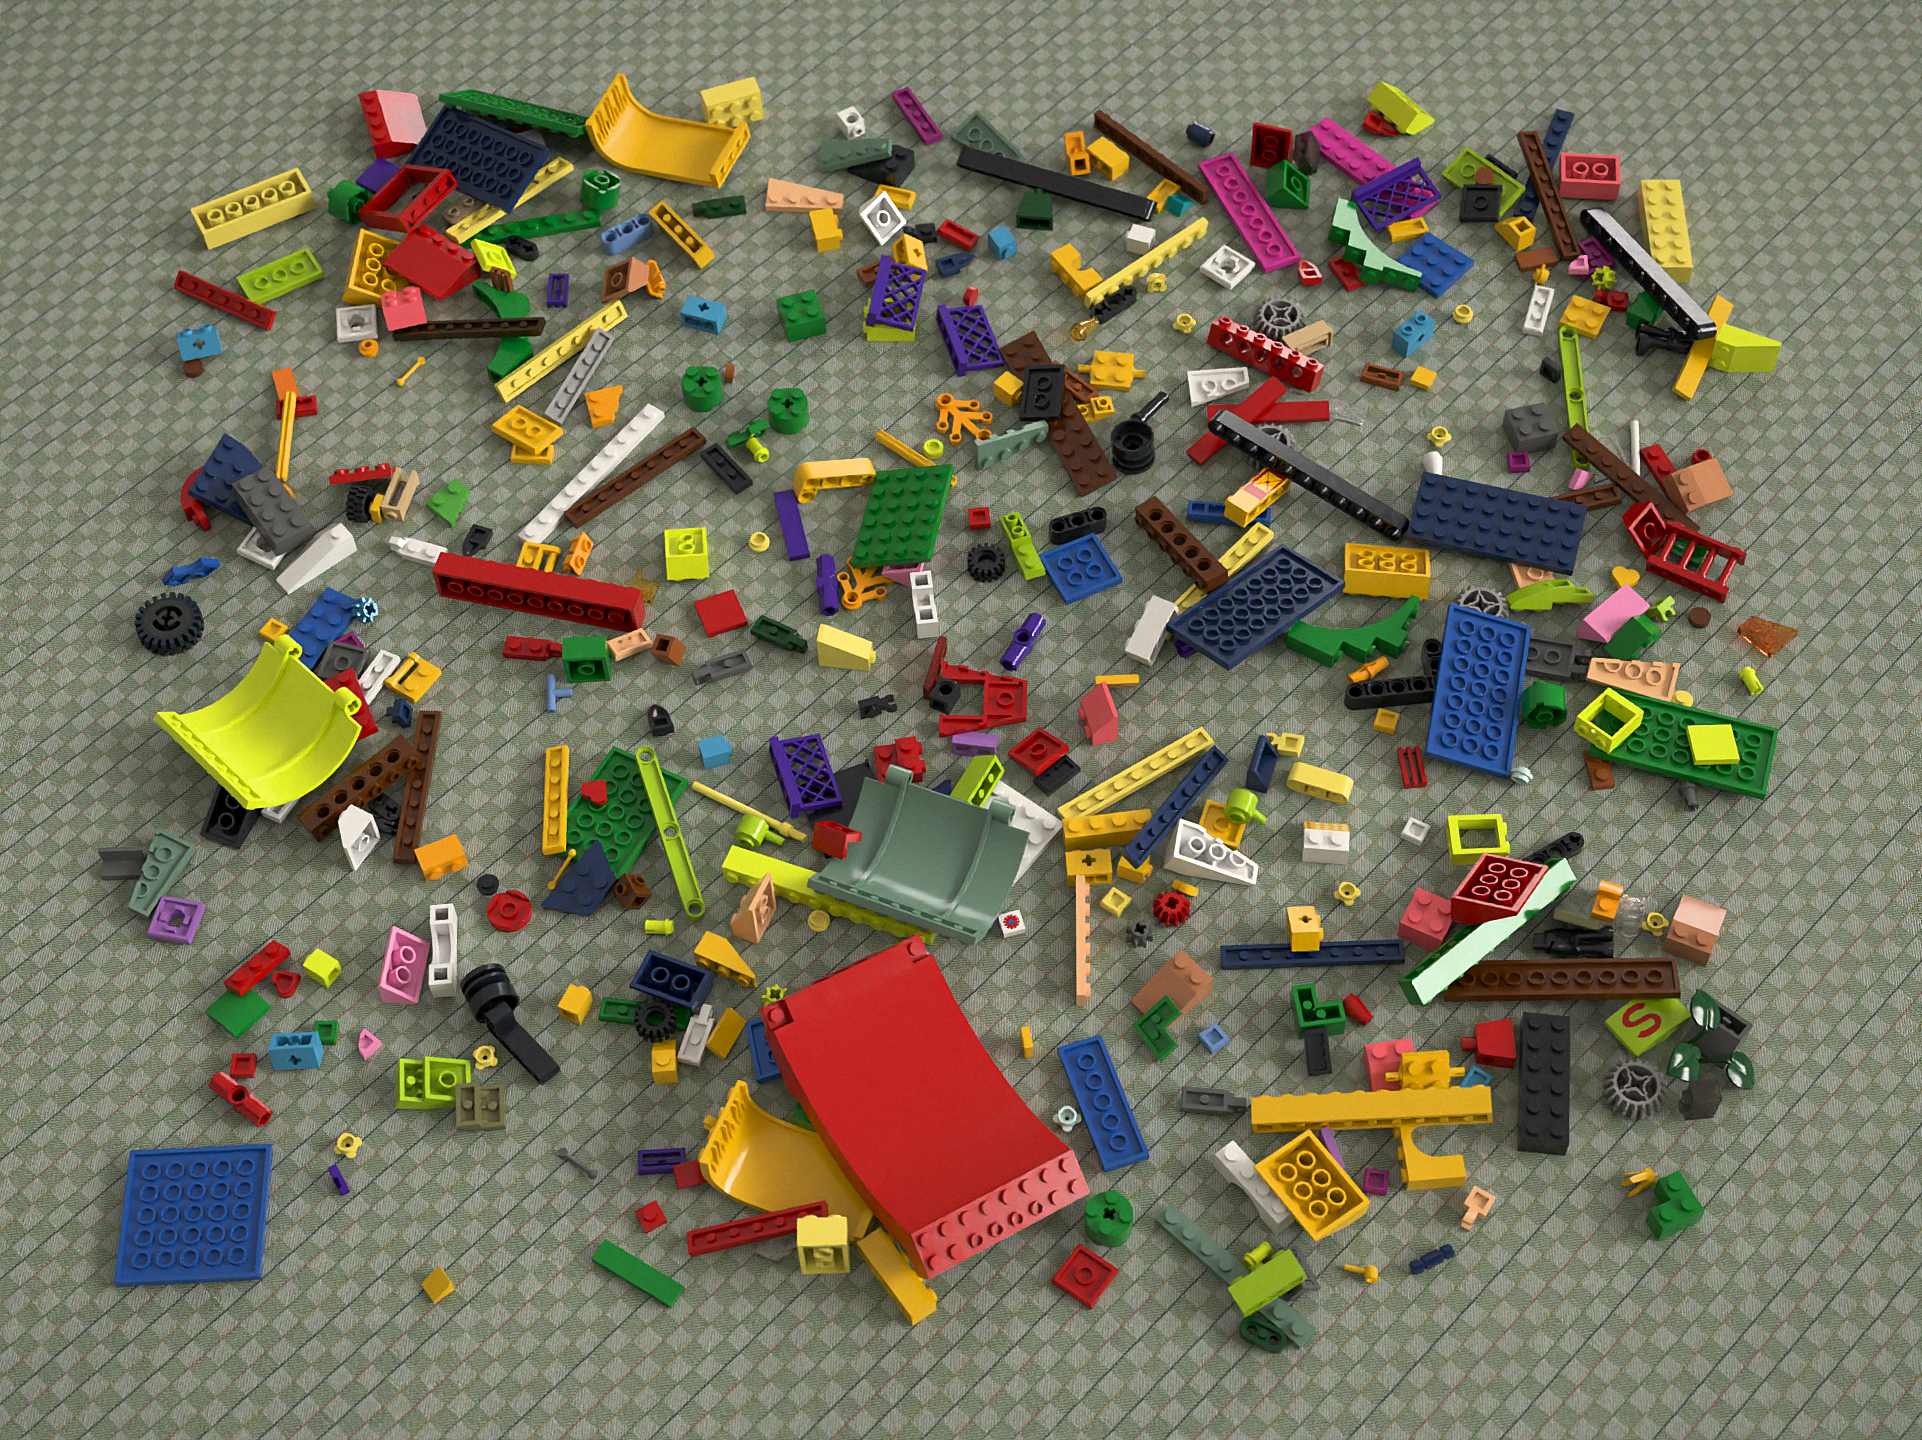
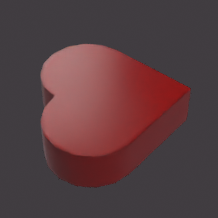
M598 780L584 783L581 786L582 797L586 800H591L593 805H604L607 802L606 781Z
M279 970L272 975L271 980L278 995L281 998L287 999L294 995L301 976L297 973Z

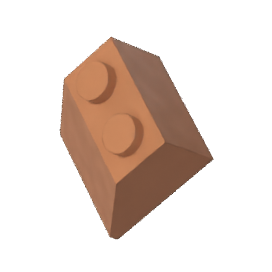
M630 257L605 269L601 303L605 304L646 285L649 278V266L634 257Z

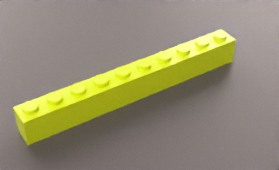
M732 845L722 865L723 877L731 883L738 882L746 885L748 888L755 885L767 873L772 874L775 897L787 898L792 903H802L814 910L820 909L829 912L835 917L842 916L854 923L869 925L878 931H888L896 937L909 938L915 934H920L923 944L930 946L936 935V932L920 930L916 925L900 923L896 918L880 916L876 914V911L857 908L851 902L837 901L831 895L817 894L813 891L814 889L807 887L808 879L817 872L734 845Z

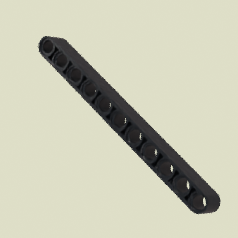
M962 146L956 163L958 167L1032 189L1042 188L1046 193L1146 222L1152 221L1157 202L1148 198L966 146Z
M1595 207L1581 211V224L1694 341L1716 336L1717 326L1715 322L1604 208Z
M1219 410L1209 421L1208 429L1215 436L1386 538L1398 541L1407 531L1410 521L1406 516L1228 410Z

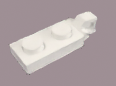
M392 536L388 542L390 550L396 551L402 559L431 567L435 566L440 552L448 553L445 547L404 537V539Z
M703 1004L700 1014L691 1017L677 1055L678 1062L700 1067L707 1048L705 1043L714 1028L715 1020L711 1019L713 1014L712 1005Z

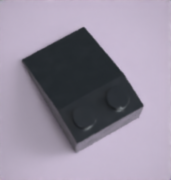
M892 145L891 157L850 166L847 169V173L878 185L883 184L900 188L915 168L914 151L900 145Z
M218 783L200 835L240 849L262 814L263 808H255L254 810L243 808Z

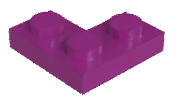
M1595 237L1578 243L1581 254L1587 255L1589 267L1588 274H1576L1581 281L1591 278V275L1596 272V268L1602 270L1604 266L1610 267V270L1615 268L1616 262Z

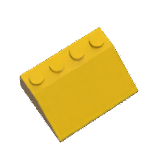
M364 229L359 231L353 244L342 301L355 306L375 304L376 308H382L380 295H384L388 291H403L409 287L410 282L383 266L385 259L400 242Z
M1345 543L1343 569L1345 588L1343 592L1349 595L1367 594L1371 597L1389 596L1393 599L1401 597L1410 598L1414 595L1420 598V600H1428L1430 585L1429 550Z
M1309 1129L1254 1166V1170L1314 1242L1349 1226L1362 1217L1370 1205L1367 1197Z

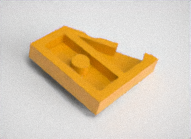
M622 385L584 393L593 428L613 424L615 412L619 407L620 395L623 394Z

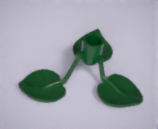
M1696 989L1690 1003V1014L1693 1021L1698 1026L1703 1027V1030L1690 1041L1679 1043L1675 1046L1669 1059L1666 1075L1678 1078L1684 1082H1694L1700 1075V1063H1726L1728 1065L1726 1075L1732 1084L1743 1090L1753 1089L1754 1069L1750 1059L1744 1053L1739 1051L1733 1052L1730 1055V1060L1727 1058L1700 1059L1701 1051L1697 1046H1693V1044L1707 1033L1709 1028H1718L1720 1024V1011L1716 1002L1708 993L1701 989Z

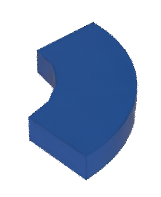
M200 557L189 565L172 567L162 578L163 585H181L189 583V579L198 576L204 578L220 566L219 559Z

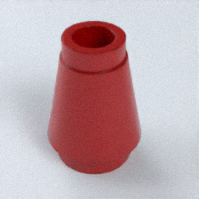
M1350 993L1342 1001L1345 1014L1364 1027L1373 1019L1374 1016L1371 1015L1358 995L1354 996Z

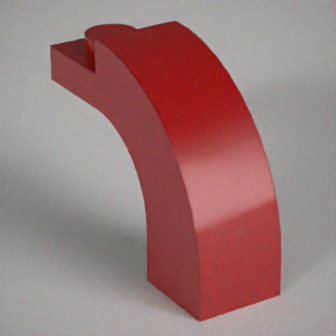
M201 466L184 482L180 493V501L188 522L193 520L196 526L200 525L203 531L206 532L212 528L202 509L203 502L187 495L191 485L203 468Z

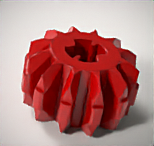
M1166 889L1165 895L1159 893L1157 900L1153 901L1154 917H1157L1159 924L1165 922L1167 928L1170 924H1173L1176 928L1179 922L1185 924L1186 917L1190 916V901L1186 900L1185 893L1178 895L1177 889L1173 893Z

